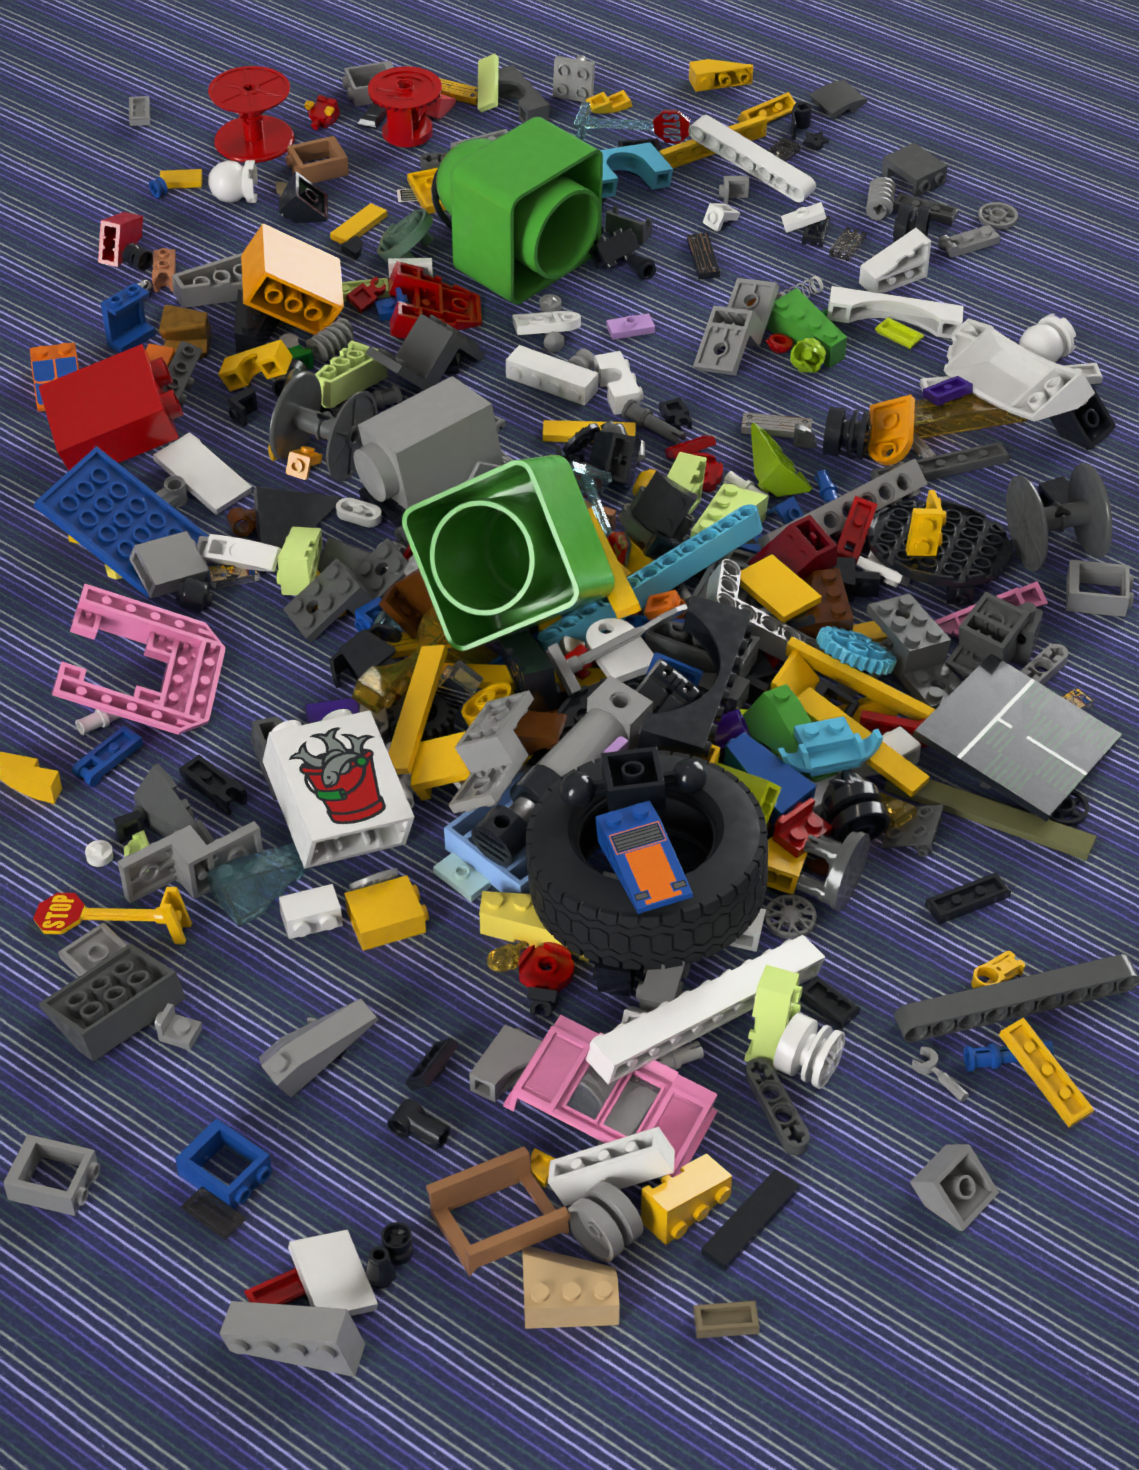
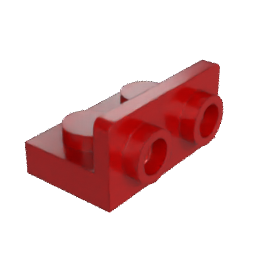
M812 798L804 803H798L790 813L781 815L774 824L775 832L772 840L795 858L805 853L804 846L809 835H813L816 838H819L821 835L827 837L831 834L833 826L813 812L816 801Z

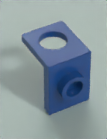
M793 496L772 507L766 513L767 516L776 511L784 525L804 515Z

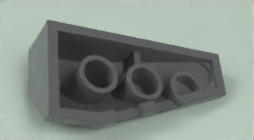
M158 763L153 765L133 795L135 801L133 811L139 810L147 826L164 837L191 825L206 845L212 843L214 838L200 819L195 821L187 799L185 798L182 801L179 799L174 790L177 788V785Z

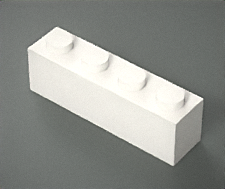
M519 345L506 359V378L585 406L598 391V372Z
M655 1127L551 1160L548 1184L564 1206H567L580 1198H585L586 1192L601 1181L608 1182L618 1189H622L674 1173L675 1150L661 1129Z

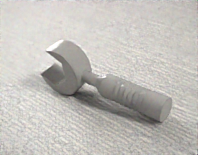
M921 1047L920 1054L929 1058V1060L920 1063L913 1059L912 1068L920 1074L935 1073L938 1076V1081L959 1101L964 1102L968 1098L969 1093L946 1072H941L937 1068L938 1054L935 1050L929 1047Z

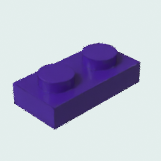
M955 376L924 388L922 397L934 405H944L946 402L972 393L973 384L959 376Z

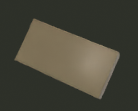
M756 1301L693 1305L697 1338L759 1334L760 1327Z

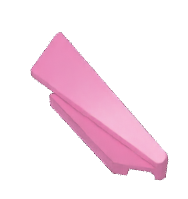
M1038 581L996 596L1017 607L1026 602L1033 603L1036 607L1048 604ZM975 605L937 619L935 622L946 634L959 639V626Z

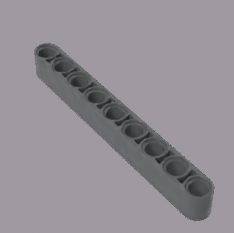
M1116 955L906 1004L895 1011L894 1018L906 1042H917L1125 993L1139 985V975L1127 955Z

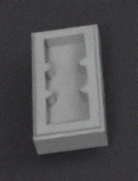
M149 96L129 97L130 126L150 125Z

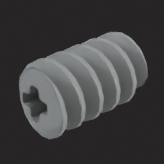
M879 177L870 182L866 212L871 219L876 221L890 215L893 211L896 185L890 178Z
M339 318L330 326H327L324 330L308 339L305 343L306 347L311 349L314 357L321 362H326L329 358L334 357L335 354L340 353L341 349L347 348L351 340L354 341L352 325L347 319Z

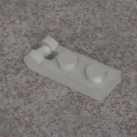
M990 225L950 237L943 235L939 238L938 245L942 249H946L945 251L950 257H956L999 244L1000 235Z

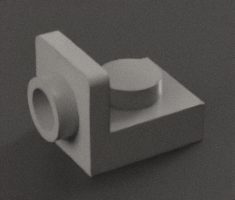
M170 1003L166 1005L163 1012L158 1013L155 1019V1028H157L159 1041L186 1050H191L203 1029L202 1022L175 1014L174 1005Z

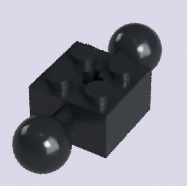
M657 746L601 753L603 779L592 780L585 773L573 772L563 778L559 787V793L563 802L573 808L585 807L590 804L594 796L606 794L609 812L646 801L651 802L655 811L665 810V787L675 786L683 794H695L704 788L708 775L705 766L700 761L691 758L679 761L672 771L662 772Z

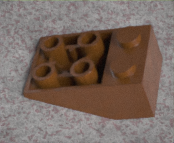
M528 711L521 717L514 732L529 756L543 748L545 750L551 749L558 743L567 720V715Z

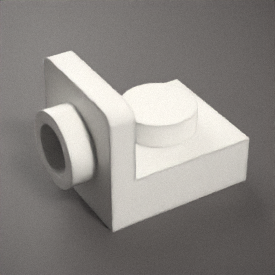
M710 203L703 223L715 231H720L723 222L738 220L740 212L727 204Z

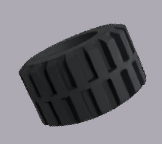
M435 692L420 742L455 734L453 707H451V702L445 700V696L442 694L436 695ZM405 694L399 696V700L395 699L389 708L388 717L391 742L405 701Z

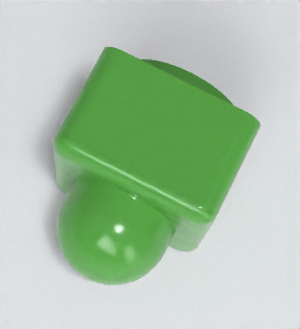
M541 117L529 119L494 141L475 138L463 141L451 148L440 163L436 185L442 205L452 216V255L454 267L512 304L519 305L590 260L591 256L588 251L591 247L595 246L593 242L601 238L602 152Z
M560 455L510 461L412 505L403 514L402 526L446 639L450 646L456 650H470L500 641L499 638L522 633L609 596L614 589V575L570 463Z

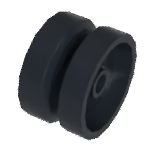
M901 203L895 219L893 243L915 228L927 237L931 207L920 206L916 211L915 219H913L912 205Z
M854 782L833 791L822 804L825 817L830 825L833 826L831 832L834 839L842 843L851 832L858 833L860 831L869 834L870 841L883 834L891 824L886 806L882 804L879 789L871 782Z

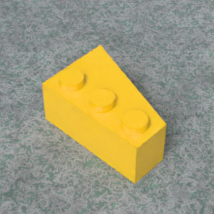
M708 1154L682 1166L680 1169L681 1174L673 1178L670 1175L662 1177V1184L657 1187L651 1188L647 1185L642 1188V1223L665 1245L673 1239L681 1238L689 1226L696 1221H702L708 1215L710 1209L718 1203H724L731 1195L732 1175Z

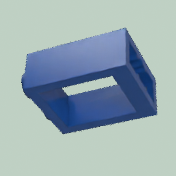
M217 1118L175 1158L179 1176L231 1212L239 1204H244L250 1197L251 1192L259 1184L265 1183L272 1172L270 1155ZM224 1145H227L251 1162L229 1186L201 1168Z

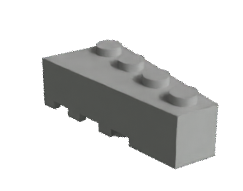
M242 253L173 274V294L181 307L186 308L237 301L238 289L243 290Z
M682 961V966L665 969L663 964L661 965L662 969H643L646 977L644 983L639 982L636 990V999H639L640 1008L652 1011L665 1001L670 1002L678 998L682 993L684 985L681 978H687L690 964L686 965Z

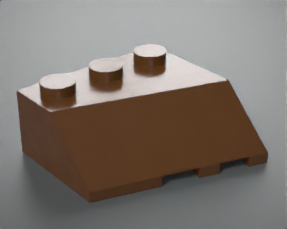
M839 568L813 571L803 581L822 596L821 603L788 621L813 615L816 620L815 624L797 630L815 640L820 629L826 626L831 628L835 626L838 629L842 627L846 631H853L854 619Z

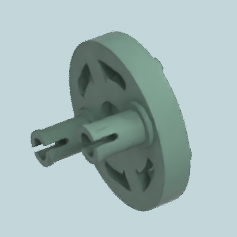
M425 209L414 210L396 225L392 223L382 235L377 253L385 262H388V259L416 258L410 249L418 242L423 247H426L434 240V237L428 233L433 218Z

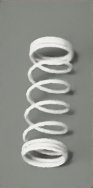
M818 276L811 277L810 280H805L803 284L799 283L796 287L792 286L789 290L779 292L776 300L779 299L780 294L784 296L786 295L785 291L790 292L792 288H797L798 285H802V291L805 295L803 286L806 287L804 285L805 282H809L811 293L816 295L823 291V282ZM813 279H816L820 285V291L816 289ZM810 283H811L812 289H813L816 293H813V292H812L811 287H810ZM806 287V289L808 290V293H809V296H806V297L809 298V297H810V292H809V289Z

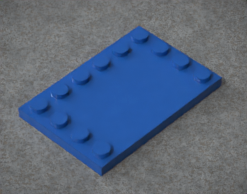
M97 446L37 499L34 504L38 511L148 598L149 595L129 559L134 545L185 531L196 542V545L200 536L209 537L208 534Z

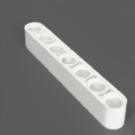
M702 115L688 129L689 135L696 142L796 202H803L816 189V183L810 176L708 115Z

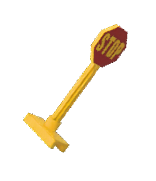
M166 887L160 907L156 909L86 908L76 893H56L39 903L33 917L34 922L44 934H64L80 924L82 920L155 921L157 924H166L174 944L186 943L182 929L192 925L177 887Z

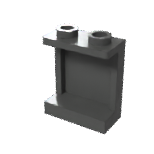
M912 143L883 157L882 175L888 178L898 174L913 185L912 195L917 197L946 182L948 165L916 143Z

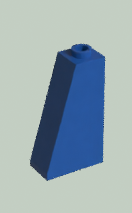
M743 732L737 738L730 739L725 745L724 765L766 779L782 787L769 818L773 828L776 820L781 815L790 813L800 802L804 803L810 798L814 799L817 787L814 783Z

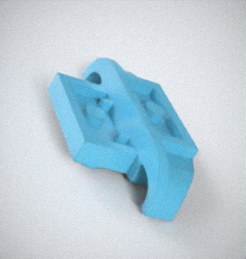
M843 716L794 726L793 734L798 742V751L796 753H786L784 748H778L783 762L787 763L797 772L809 773L812 777L861 767V763L870 759L879 749L883 737L879 729H875L869 737L862 740L859 733L853 734Z

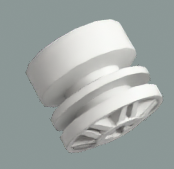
M796 1013L780 1038L773 1066L775 1069L790 1076L796 1075L802 1068L801 1080L803 1082L811 1081L812 1086L818 1089L823 1088L839 1064L845 1044V1033L840 1030H835L832 1033V1028L828 1025L823 1026L817 1033V1020L802 1013Z

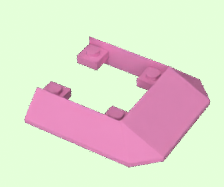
M84 584L70 632L94 640L98 629L146 644L144 656L167 663L160 692L136 685L133 696H129L85 682L84 677L87 669L61 662L52 695L178 735L208 724L226 648L207 623Z

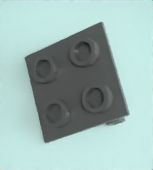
M943 804L893 809L890 818L891 824L886 830L881 848L915 846L919 856L926 857L931 854L932 843L936 840L937 828L942 821Z

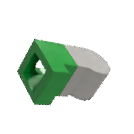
M288 333L279 337V340L283 341L292 354V359L304 363L308 370L314 368L313 352L310 348L303 349L300 346L298 336Z

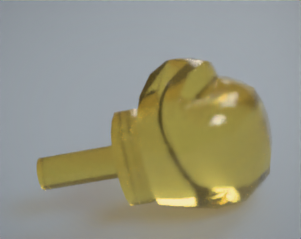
M521 941L517 945L507 944L493 949L487 956V966L496 972L514 970L518 966L519 951L527 946L526 942Z

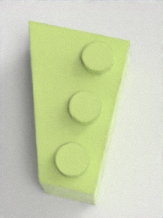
M292 527L289 535L286 536L285 543L277 558L279 568L277 571V584L281 585L282 595L297 596L316 578L323 549L321 528Z

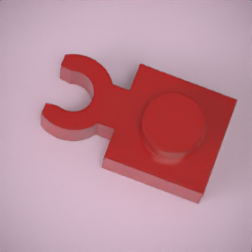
M374 277L368 287L362 283L347 294L346 299L360 314L375 304V301L378 300L377 296L383 295L386 292L385 284L380 288L375 286L379 283L378 277Z

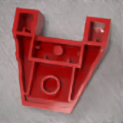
M396 261L388 281L389 295L396 297V288L400 287L402 294H406L407 299L410 300V304L397 302L390 319L391 336L406 339L420 314L428 318L430 315H433L456 330L481 326L480 295L457 284H454L452 287L442 282V277L437 275L434 278L422 273L424 269L418 266Z

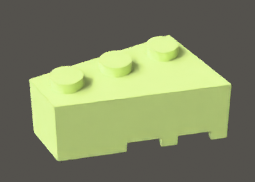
M679 452L667 477L698 496L688 513L691 514L701 501L707 458Z
M770 965L765 966L757 986L752 1017H755L754 1030L750 1029L748 1039L752 1041L745 1054L744 1061L749 1062L753 1058H764L777 1071L773 1063L778 1043L792 1017L796 1013H800L801 1005L798 1004L803 987L798 986L800 974Z

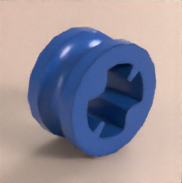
M161 177L149 181L150 191L155 198L168 194V187Z

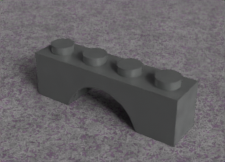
M514 65L498 69V96L500 98L519 100V119L523 123L533 117H541L549 121V113H551L549 102L544 100L539 91L534 89Z

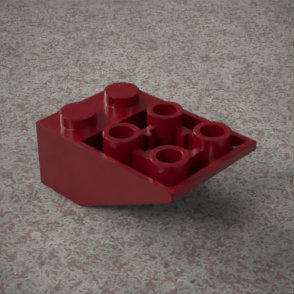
M808 515L788 525L748 561V565H752L773 554L804 580L813 571L830 569L837 565V545L815 519Z

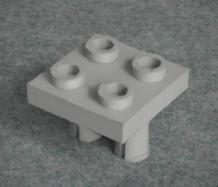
M583 55L577 56L576 59L556 56L554 59L553 97L586 102L585 99L593 96L595 62L587 61Z

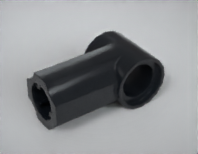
M405 1099L387 1121L388 1127L401 1138L411 1136L435 1150L441 1149L445 1145L450 1134V1126L426 1114L423 1107L412 1099Z

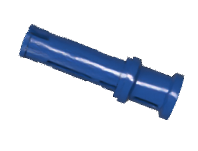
M1043 1042L1047 1049L1054 1056V1048L1052 1042ZM989 1043L987 1047L979 1048L965 1046L963 1050L964 1064L968 1072L981 1067L998 1069L1001 1064L1019 1062L1007 1046H998L995 1043Z

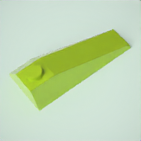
M753 422L751 425L754 474L759 481L757 484L759 488L765 493L771 492L777 497L810 492L813 488L801 472L796 474L797 471L793 467L795 464L782 453L781 447L770 434Z

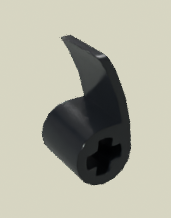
M797 102L793 106L791 118V137L793 140H796V128L806 129L810 127L812 106L807 102Z

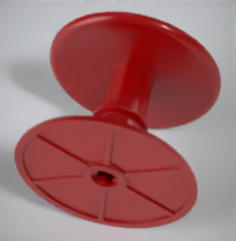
M243 66L227 70L212 80L208 88L211 101L221 109L239 113V118L224 124L215 135L214 145L221 155L237 162L245 163L246 160H255V163L282 156L288 152L287 146L294 144V132L286 122L275 117L262 115L264 111L281 104L289 95L290 83L282 73L262 66Z

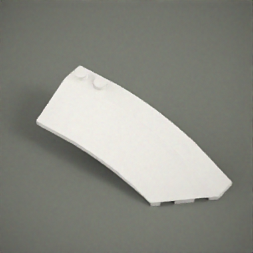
M968 318L952 332L951 339L953 344L949 346L947 353L949 362L944 366L946 375L950 378L959 376L972 383L973 394L1009 413L1035 422L1078 409L1086 404L1088 399L1095 394L1083 372L1040 357L1008 339L991 325Z

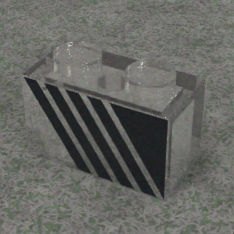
M458 660L453 667L448 665L441 673L436 695L442 694L445 696V700L451 702V707H453L455 714L474 695L484 678L461 660Z

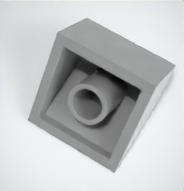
M969 1144L945 1145L910 1181L924 1206L959 1231H964L999 1193Z

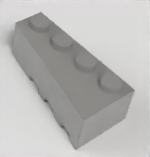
M231 1301L219 1333L229 1351L236 1354H246L352 1377L356 1375L365 1347V1342L348 1310L340 1308Z

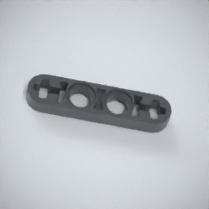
M753 1058L746 1066L745 1078L783 1149L791 1155H802L809 1146L810 1135L769 1061L764 1058ZM754 1070H758L760 1073H764V1082L761 1083L762 1078L760 1077L759 1073L754 1072ZM772 1090L777 1092L779 1096L776 1099H767L763 1093ZM779 1113H787L791 1116V1119L787 1122H781L775 1116ZM791 1130H793L795 1139L801 1140V1143L791 1140Z

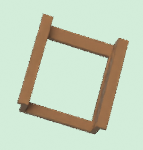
M525 1146L426 1185V1190L429 1193L431 1216L469 1277L478 1267L560 1233L565 1235L569 1233L568 1220L571 1219V1214L565 1206L557 1210L554 1208L531 1173L530 1154ZM522 1182L543 1215L470 1245L450 1211Z

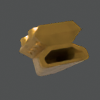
M164 305L159 327L160 335L164 339L163 346L174 348L176 353L180 342L184 341L202 349L199 359L208 356L212 339V325H209L208 313Z

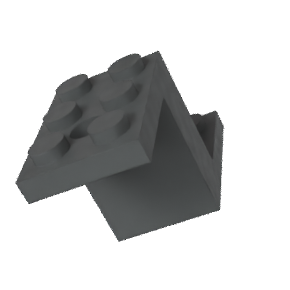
M420 314L396 356L381 347L377 351L371 346L365 353L423 390L438 384L458 349L480 362L485 355L478 350L479 344L458 332L452 326L443 323V321L433 315H430L428 318L423 314Z

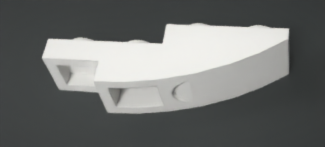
M210 534L209 537L200 536L197 543V550L206 563L234 565L239 569L275 572L278 563L277 558L281 552V548L214 534Z

